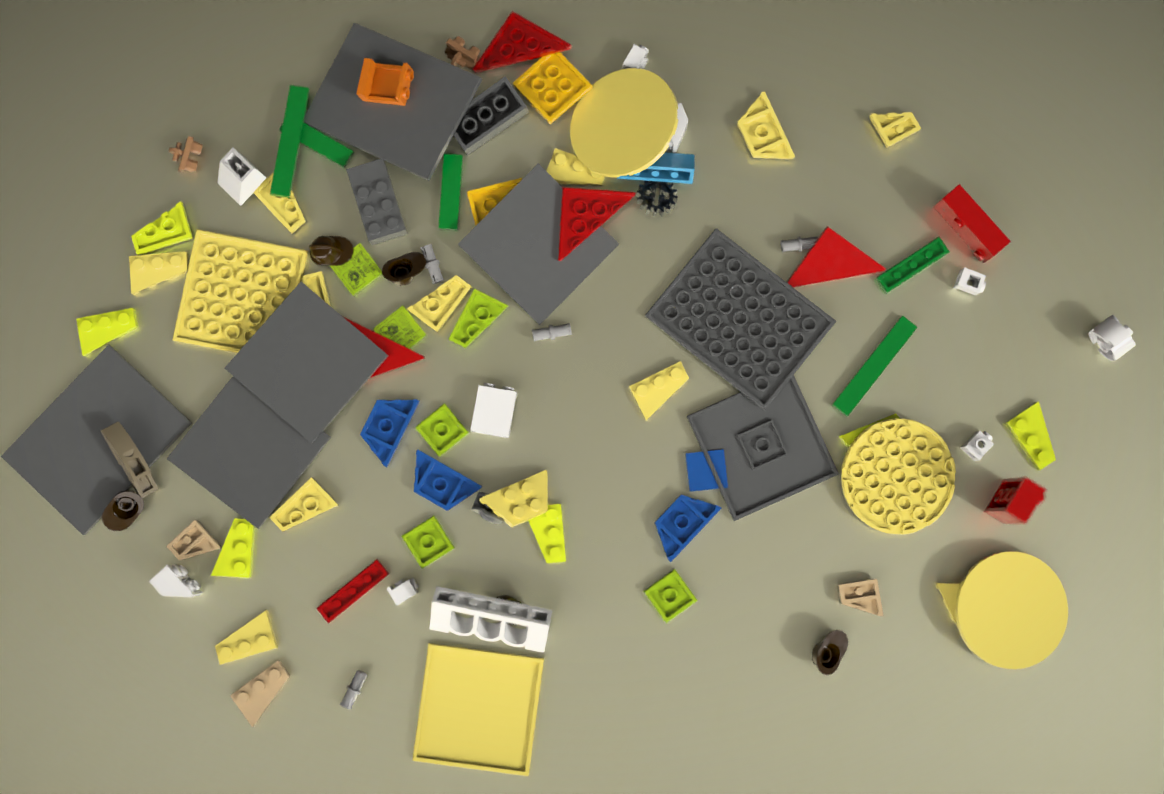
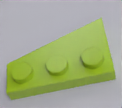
M474 289L448 340L466 349L509 306Z

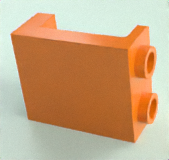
M364 58L356 94L366 102L405 106L410 96L409 87L414 78V71L408 63H403V66L379 64L370 58Z

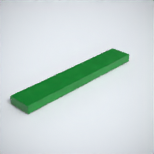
M290 85L270 190L271 196L290 198L310 92V89L307 87Z
M901 316L832 406L848 417L918 327L904 316Z

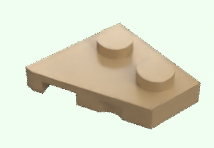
M194 520L166 547L178 560H184L220 549L222 546L198 520Z
M877 579L838 584L841 604L878 616H884Z

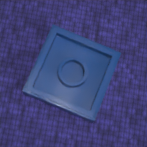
M724 449L707 451L723 487L728 488ZM686 453L689 492L719 489L704 453Z

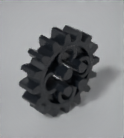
M644 181L643 185L640 184L636 194L637 204H641L640 209H646L647 215L653 212L654 217L657 213L663 216L664 211L669 214L671 208H675L678 196H676L677 189H673V183L668 185V182ZM656 188H660L658 205L655 206Z

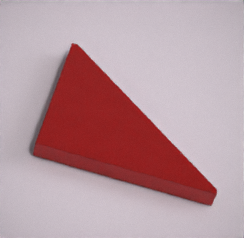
M512 11L472 70L474 73H479L570 50L572 46Z
M562 187L558 261H562L630 201L636 195V192Z
M826 226L786 282L792 287L881 272L886 268Z
M345 318L388 355L387 359L370 378L425 359V356Z

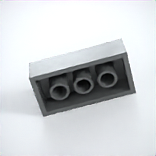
M505 76L472 99L453 136L468 156L529 113L528 108Z
M378 159L346 169L369 243L375 245L407 235L408 233L385 161Z

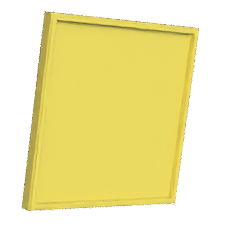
M429 643L412 761L529 776L544 658Z

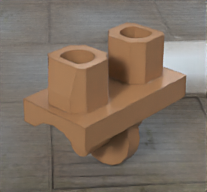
M459 36L453 40L449 38L446 42L447 46L444 53L448 55L447 58L452 60L451 64L461 67L466 66L472 70L477 62L480 50L475 46H471L467 50L464 48V39Z
M188 136L184 150H181L182 143L180 142L176 143L175 148H169V152L173 154L172 161L178 162L179 156H182L178 172L196 171L198 162L188 159L190 153L200 155L203 145L193 141V137Z

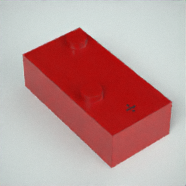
M960 184L934 206L936 211L970 247L978 261L985 263L1011 242Z
M1027 477L1003 479L984 512L1003 524H1027L1037 505H1041L1046 497L1044 493L1047 489Z

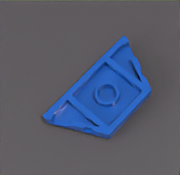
M417 399L377 400L360 433L374 454L387 468L420 403Z
M416 451L414 492L446 511L482 488L481 485L422 451Z
M680 495L655 522L668 561L672 562L720 511V506Z

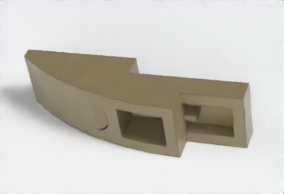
M117 421L102 429V435L119 465H122L136 493L144 498L158 490L159 488L150 474V468L120 422Z

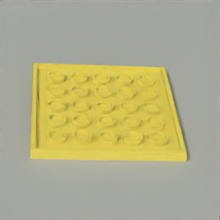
M196 229L172 340L238 353L297 285L303 282L309 251Z

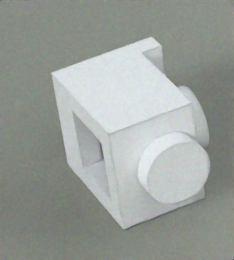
M634 44L623 63V69H644L648 62L646 57L649 50L642 45L637 46Z
M964 267L959 271L953 288L976 296L985 289L986 282L984 280L986 275ZM968 280L972 281V286L967 285Z
M977 431L961 449L973 461H979L994 445L991 442L993 438L986 431L983 433ZM979 441L983 443L982 448L978 446Z
M412 577L407 581L403 578L395 583L396 588L392 586L387 588L395 604L399 605L418 593L417 588L419 586Z

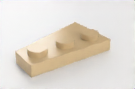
M280 660L230 695L252 727L256 725L259 718L290 677V674Z

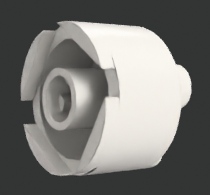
M1114 315L1106 318L1089 332L1092 343L1095 344L1097 342L1100 347L1098 351L1110 361L1117 360L1136 345L1130 336L1133 334L1132 330L1127 325L1122 326Z

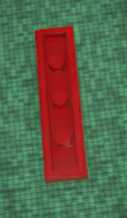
M376 559L316 609L327 623H330L388 576L389 572Z

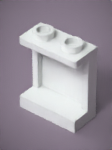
M484 383L483 386L479 385L470 431L509 438L517 392L514 391V388L503 386L502 389L495 388L494 384Z

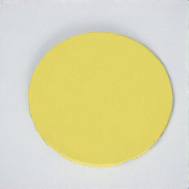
M638 68L614 71L596 81L592 85V89L579 100L571 120L570 138L574 152L579 160L591 171L605 177L615 178L634 175L651 166L667 150L668 144L677 129L678 104L673 91L660 76L648 70Z
M887 419L869 426L851 443L843 460L841 483L849 507L861 521L881 532L908 534L931 525L946 510L955 489L956 468L947 444L933 429L914 420Z
M1010 551L989 555L977 562L968 571L969 573L959 586L955 609L957 626L968 648L986 663L1005 669H1023L1036 665L1046 659L1059 645L1068 620L1066 593L1055 572L1046 563L1032 555Z

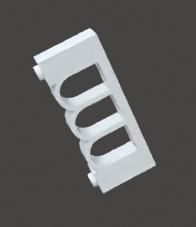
M436 586L432 601L430 629L445 633L451 631L460 636L475 634L478 638L485 641H498L501 639L504 643L514 647L525 646V649L544 653L552 610ZM455 611L474 615V617L464 618L457 615ZM482 617L500 620L501 622L489 623L483 620ZM509 623H514V624H519V625H524V626H529V627L524 628V629H518V628L512 627L511 625H509Z

